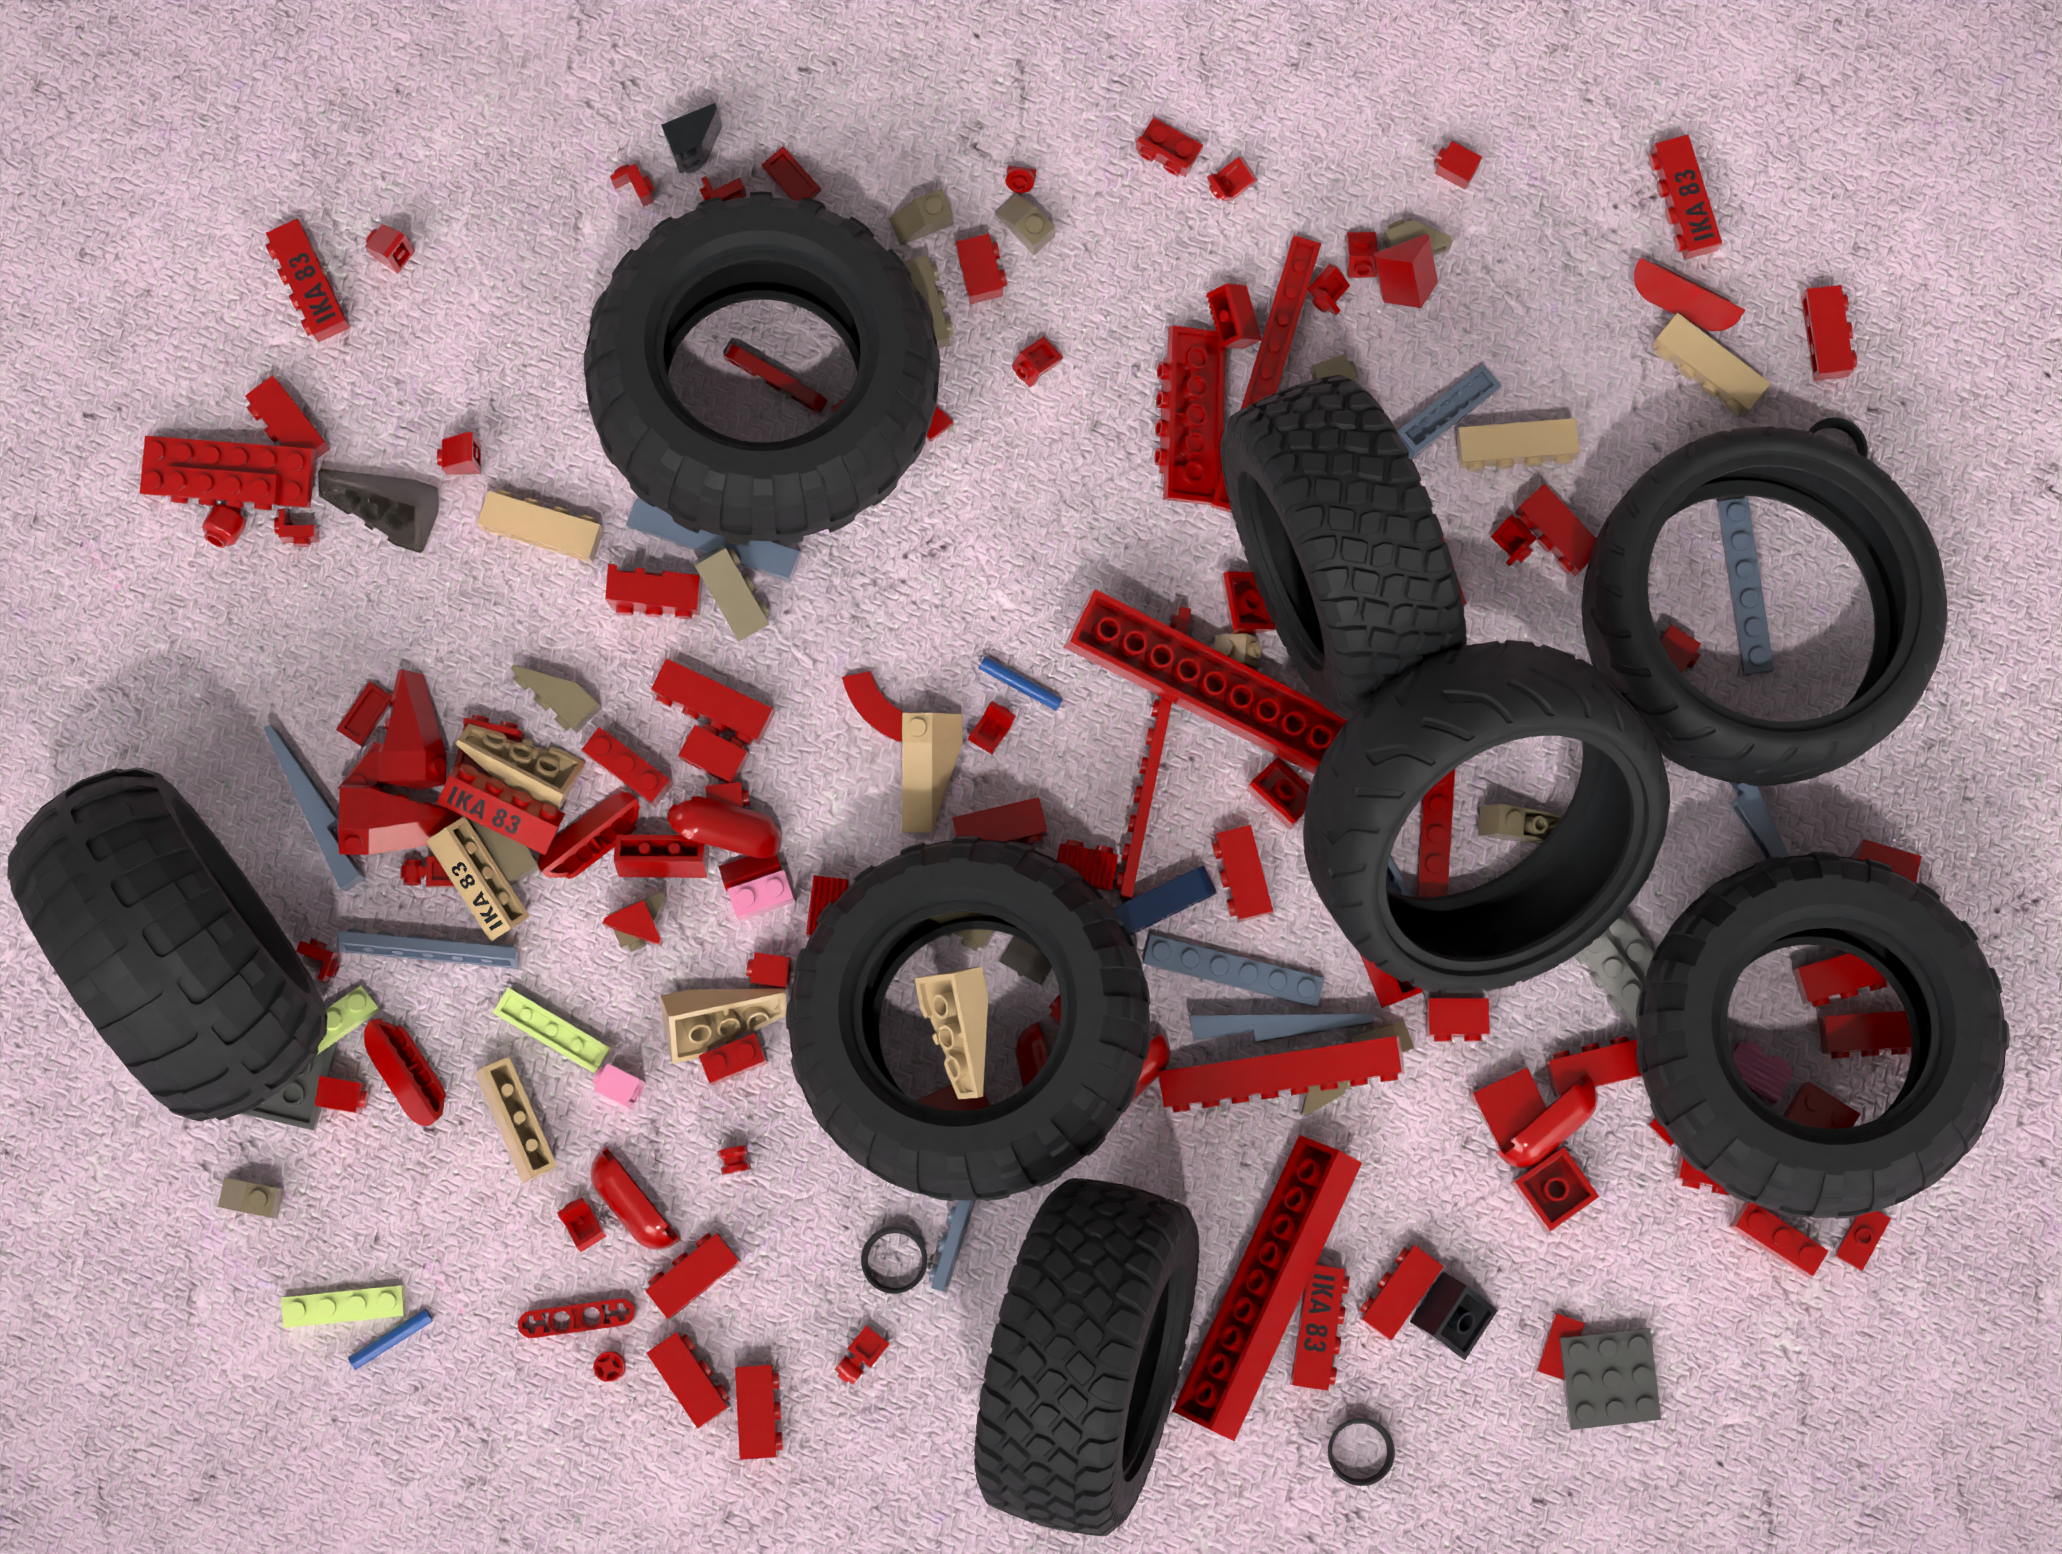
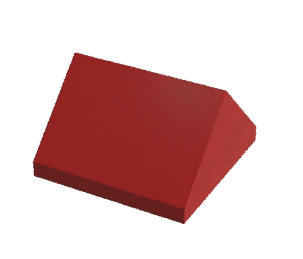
M1428 234L1373 253L1383 302L1422 308L1438 283Z
M1227 571L1223 573L1221 581L1231 634L1251 635L1276 630L1275 623H1272L1264 605L1265 600L1261 597L1253 578L1255 577L1253 572Z
M1277 757L1251 781L1247 791L1291 830L1305 815V805L1310 785L1283 760Z

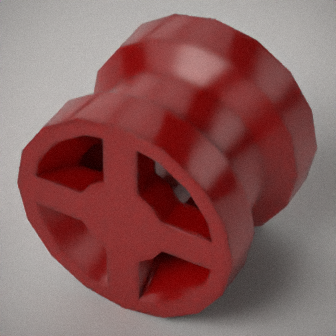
M747 1145L718 1151V1156L723 1161L722 1175L751 1170V1164L746 1159Z
M607 1351L601 1353L594 1361V1373L598 1379L604 1382L617 1381L625 1373V1359L617 1352Z

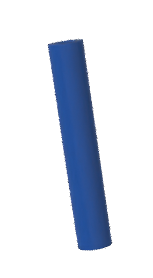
M987 656L984 657L979 666V669L1055 711H1057L1063 700L1062 697Z
M425 1308L349 1356L348 1360L354 1370H357L433 1322L429 1311Z

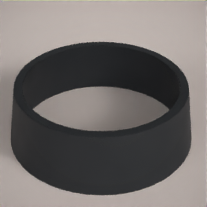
M1837 417L1826 418L1817 422L1809 429V432L1813 434L1825 428L1842 430L1853 439L1857 452L1867 458L1868 446L1866 438L1859 427L1851 421Z
M887 1227L877 1231L867 1240L862 1250L861 1266L866 1279L873 1287L885 1293L899 1294L912 1289L921 1281L927 1268V1252L921 1239L910 1230L902 1227ZM899 1233L910 1237L918 1245L922 1254V1266L918 1276L910 1284L899 1288H891L880 1284L872 1276L868 1266V1256L873 1244L884 1235Z
M1355 1418L1341 1424L1332 1434L1328 1445V1459L1333 1471L1343 1481L1356 1486L1372 1485L1383 1479L1390 1471L1395 1458V1447L1389 1432L1378 1422L1367 1418ZM1366 1424L1372 1426L1380 1432L1385 1440L1387 1447L1385 1463L1379 1472L1369 1478H1351L1342 1473L1334 1462L1332 1454L1334 1440L1338 1433L1349 1425Z

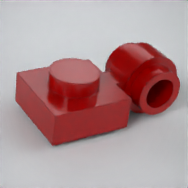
M436 856L426 857V867L421 865V860H404L403 866H400V879L403 880V885L419 886L421 885V880L426 878L427 888H456Z
M866 1325L847 1348L855 1355L854 1358L849 1359L845 1356L834 1369L839 1373L837 1377L845 1383L850 1382L853 1385L864 1372L860 1368L861 1362L863 1361L871 1368L889 1346V1343Z

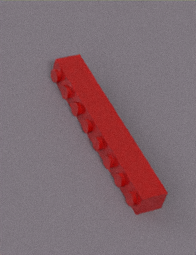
M1393 1036L1159 1071L1163 1107L1172 1108L1173 1113L1191 1111L1190 1105L1202 1103V1109L1219 1107L1221 1100L1231 1099L1232 1104L1250 1102L1249 1096L1261 1095V1100L1279 1098V1092L1289 1090L1291 1096L1309 1093L1308 1088L1320 1086L1321 1091L1339 1089L1338 1083L1350 1082V1087L1368 1085V1079L1380 1077V1082L1399 1080L1398 1074H1405L1400 1037Z

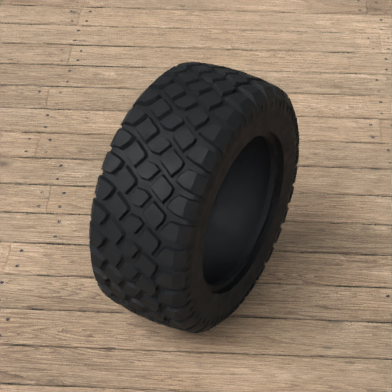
M1343 375L1324 377L1271 394L1241 409L1228 418L1221 439V464L1225 477L1224 482L1227 496L1230 499L1233 519L1237 523L1236 529L1241 544L1245 547L1244 553L1250 570L1255 575L1253 578L1261 597L1265 600L1264 605L1272 623H1275V629L1283 646L1286 647L1295 668L1298 669V673L1311 693L1326 709L1345 720H1349L1350 715L1372 694L1415 664L1419 666L1427 658L1451 649L1458 651L1462 646L1467 645L1466 620L1462 597L1459 593L1460 588L1456 572L1451 567L1453 562L1447 543L1442 539L1444 534L1437 515L1433 514L1431 509L1433 504L1425 486H1422L1420 483L1421 476L1413 460L1409 459V452L1400 435L1397 434L1396 428L1379 403L1365 388Z
M1070 1178L1052 1191L1039 1208L1017 1256V1265L1013 1267L1007 1285L1008 1293L1004 1294L998 1315L1000 1320L994 1329L990 1346L992 1351L988 1355L984 1373L986 1380L982 1384L979 1401L980 1410L977 1414L974 1464L977 1483L988 1505L1009 1515L1044 1527L1084 1535L1107 1536L1124 1523L1134 1508L1155 1459L1156 1449H1158L1163 1435L1164 1423L1167 1422L1192 1318L1190 1315L1193 1311L1198 1277L1199 1234L1189 1208L1176 1201L1123 1184L1093 1179Z

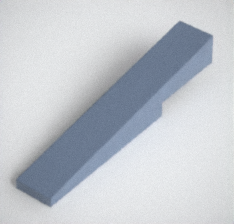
M1484 364L1397 431L1409 452V459H1415L1501 388L1502 385Z
M637 498L626 524L627 527L702 554H707L721 545H724L727 551L733 548L741 562L740 565L790 583L801 557L800 551L770 541H749V546L737 545L726 542L724 536L715 535L704 530L695 533L673 522V517L657 506L652 507Z
M269 724L264 728L339 888L348 891L366 877L351 855L339 854L338 836L334 832V829L338 827L339 817L280 731Z
M1730 783L1738 797L1729 804L1766 859L1777 856L1780 858L1789 857L1788 851L1757 786H1750L1744 783Z
M1373 1014L1190 1015L1189 1021L1193 1041L1252 1032L1254 1043L1368 1025L1374 1022Z

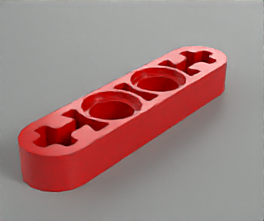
M734 344L729 346L723 356L725 360L754 377L758 375L765 379L766 384L780 391L782 389L791 394L790 398L818 414L822 412L828 402L818 392Z
M619 1298L525 1312L520 1316L518 1329L527 1338H540L625 1326L635 1319L636 1308L632 1301ZM623 1303L624 1308L630 1309V1314L625 1315L624 1321H621L620 1316L609 1317L611 1323L605 1324L606 1311L603 1307L604 1305H609L608 1311L619 1309V1304ZM591 1307L598 1309L601 1315L599 1322L595 1325H589L584 1320L585 1311ZM561 1311L566 1312L571 1319L569 1326L565 1329H559L554 1324L555 1315ZM544 1313H549L548 1325L551 1330L550 1332H545L546 1326H539L535 1328V1333L532 1334L530 1329L524 1327V1323L529 1322V1316H533L534 1320L540 1321L546 1320L543 1315Z

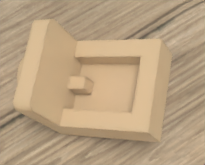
M1215 634L1214 650L1246 666L1258 667L1262 653L1259 638L1249 634Z

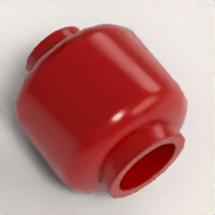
M223 504L213 506L202 524L205 539L219 548L235 545L246 527V520L241 515L242 510L240 508L226 507Z

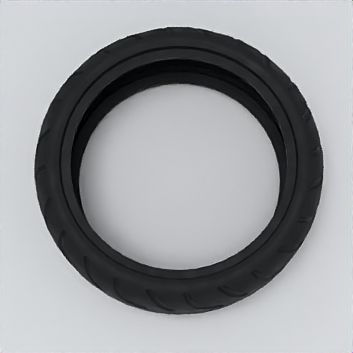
M1773 426L1736 428L1731 431H1719L1701 437L1670 453L1645 472L1615 506L1596 538L1584 577L1581 602L1583 633L1592 666L1609 679L1639 713L1652 731L1662 755L1668 760L1690 771H1696L1703 776L1730 783H1744L1750 786H1775L1816 778L1824 773L1847 765L1887 737L1915 708L1937 667L1945 640L1948 614L1947 595L1939 550L1920 512L1899 485L1891 479L1890 475L1855 450L1821 435L1814 436L1809 431L1787 427L1776 428ZM1725 496H1756L1776 500L1807 513L1827 527L1845 545L1859 566L1869 589L1874 613V643L1869 666L1863 681L1844 708L1822 717L1804 721H1768L1735 712L1718 704L1704 695L1686 679L1672 662L1659 639L1653 623L1648 597L1650 559L1658 535L1669 518L1694 504L1709 499Z
M1506 640L1504 643L1492 641L1462 646L1458 651L1451 649L1427 658L1419 666L1415 664L1372 694L1350 715L1349 720L1344 723L1323 754L1308 790L1303 826L1305 860L1311 881L1339 928L1362 957L1369 962H1375V967L1401 982L1408 981L1411 986L1434 992L1442 990L1443 993H1477L1479 989L1491 991L1514 986L1516 982H1525L1557 967L1560 963H1564L1591 945L1593 940L1598 939L1623 914L1649 878L1666 835L1670 807L1668 777L1661 751L1652 731L1609 679L1588 662L1582 659H1575L1574 655L1542 644L1539 647L1535 646L1533 642ZM1537 736H1562L1582 741V768L1574 796L1563 817L1550 835L1522 862L1485 884L1455 894L1436 897H1414L1386 890V875L1390 854L1403 824L1419 801L1449 772L1479 753L1518 739Z

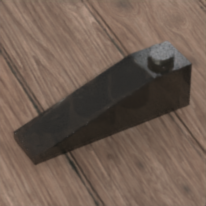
M322 468L318 471L319 497L347 515L355 514L365 521L364 526L373 530L376 528L388 536L387 540L392 544L418 553L424 551L439 513L438 487L406 478Z

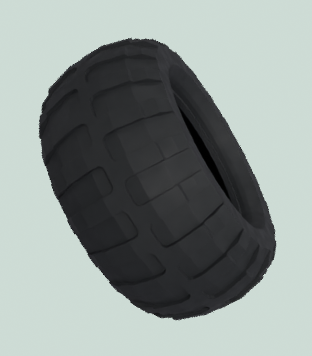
M750 192V198L722 201L720 197H715L698 203L696 210L686 213L679 218L673 219L670 216L651 230L648 234L649 238L637 250L630 249L612 272V280L609 286L600 295L592 310L590 331L584 351V374L588 406L600 438L601 446L609 461L627 479L630 488L639 498L652 507L657 506L673 517V522L690 531L699 533L700 530H704L715 535L724 536L725 541L728 543L749 546V541L779 540L780 545H791L802 542L803 536L815 534L825 529H828L830 533L853 522L859 512L871 505H877L891 494L897 487L900 477L917 460L925 444L926 435L932 423L937 405L940 354L931 310L926 299L913 284L910 271L892 249L886 250L874 239V234L866 225L852 216L847 219L828 211L824 203L811 198L802 197V200L795 201L785 198H773L772 192ZM750 300L782 301L812 312L837 332L850 351L856 367L857 377L849 395L839 409L821 425L805 434L783 441H742L710 429L697 420L684 407L673 391L668 379L669 369L677 348L690 330L708 315L726 306Z
M138 767L126 770L114 768L82 779L43 805L19 832V835L16 837L17 844L8 856L7 877L10 881L13 897L23 914L26 924L32 931L47 960L68 989V992L106 1044L110 1046L129 1072L170 1112L196 1121L214 1118L221 1121L253 1110L293 1082L318 1054V1046L327 1034L328 1015L325 1011L324 1002L311 976L267 906L222 843L201 819L195 809L161 774Z
M979 836L955 837L952 841H942L934 844H925L924 842L902 849L900 855L888 859L879 866L874 867L871 865L853 878L855 882L834 903L829 902L816 920L818 923L817 927L809 938L806 948L800 950L793 969L795 979L791 991V1000L786 1008V1028L789 1030L793 1073L797 1083L803 1090L806 1101L812 1109L813 1116L822 1129L856 1163L886 1182L914 1193L947 1201L1000 1200L1036 1186H1044L1061 1177L1064 1171L1073 1167L1085 1156H1090L1106 1140L1105 1136L1116 1124L1121 1114L1126 1112L1136 1093L1135 1088L1142 1072L1143 1063L1147 1059L1150 1044V994L1147 980L1145 979L1142 963L1134 942L1109 902L1082 875L1067 864L1060 863L1052 857L1044 855L1033 847L1022 843L984 840ZM951 912H977L991 915L964 917L942 924L930 919L936 915ZM964 930L998 931L1027 942L1049 960L1054 970L1061 996V1020L1058 1036L1053 1050L1042 1069L1024 1088L1011 1097L997 1104L975 1110L952 1111L933 1108L906 1096L891 1076L885 1063L879 1031L883 1000L890 983L901 966L916 951L929 942Z
M1823 851L1784 858L1777 856L1756 862L1753 866L1714 883L1699 898L1692 902L1672 924L1653 954L1636 1007V1060L1639 1073L1642 1074L1644 1085L1650 1098V1107L1660 1126L1666 1129L1670 1138L1681 1150L1680 1154L1696 1170L1702 1171L1712 1181L1722 1186L1725 1192L1739 1200L1748 1201L1763 1208L1777 1211L1778 1214L1798 1218H1851L1896 1205L1938 1182L1974 1147L1982 1135V1130L1990 1117L1992 1109L1999 1101L2004 1085L2003 1072L2006 1051L2009 1049L2010 1033L2009 1024L2004 1019V1010L2000 993L2003 991L1996 970L1993 967H1989L1983 952L1978 946L1977 940L1979 938L1965 920H1959L1939 900V894L1922 882L1919 884L1915 883L1905 876L1893 872V868L1887 864L1868 858L1866 860H1858L1850 857H1841L1836 853ZM1797 945H1820L1836 948L1860 958L1886 979L1896 992L1907 1015L1911 1033V1059L1905 1082L1899 1094L1879 1118L1849 1128L1828 1129L1807 1126L1778 1114L1750 1090L1735 1065L1727 1034V1014L1730 998L1739 976L1749 964L1770 952Z

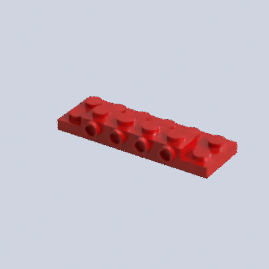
M1174 325L1168 328L1167 357L1162 359V362L1157 367V378L1162 380V391L1160 390L1156 396V406L1161 408V419H1158L1155 426V434L1157 437H1160V448L1156 449L1154 455L1155 465L1159 466V473L1164 474L1163 500L1211 505L1222 471L1220 446L1224 432L1226 348L1220 346L1221 342L1218 341L1219 336H1217L1218 331Z
M145 436L140 494L171 497L170 502L188 504L189 499H199V505L216 506V501H226V507L244 508V503L254 504V509L272 511V505L311 508L316 450L312 448Z

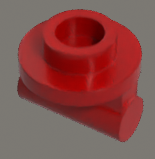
M1008 165L1005 180L1007 187L1016 193L1029 192L1034 186L1037 169Z

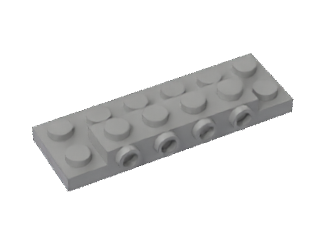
M1623 912L1598 939L1593 940L1591 945L1574 957L1581 965L1585 963L1592 972L1589 974L1592 982L1597 988H1604L1610 996L1607 998V1001L1616 1013L1621 1011L1636 1032L1637 1002L1654 953Z

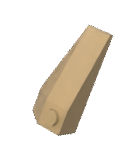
M902 713V832L933 831L962 746L963 714Z
M468 724L456 742L459 748L494 778L501 780L505 785L517 791L528 793L532 798L544 804L555 806L559 811L586 763L561 749L549 746L548 750L532 746V741L523 739L521 743L507 739L503 733Z
M982 966L914 978L920 1009L924 1019L930 1018L936 1033L932 1035L935 1045L941 1044L946 1056L944 1066L958 1099L982 1097L988 1013V993Z
M689 989L660 995L662 1021L672 1064L697 1059L699 1055L710 1051L711 1048L723 1042L728 1044L736 1041V1036L748 1030L757 1031L786 1016V994L784 989Z

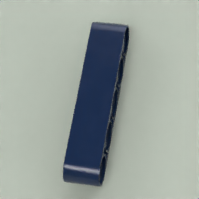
M1201 866L1115 907L1114 910L1131 936L1206 900L1218 892L1205 866Z

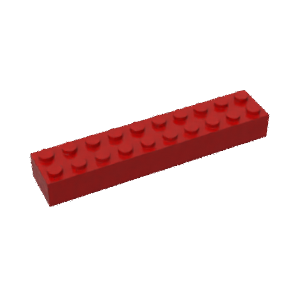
M1096 589L1088 595L1064 644L1065 649L1315 774L1323 754L1344 723L1348 721L1329 711L1321 703Z
M1301 1135L1298 1136L1172 1412L1235 1441L1362 1162L1338 1149Z

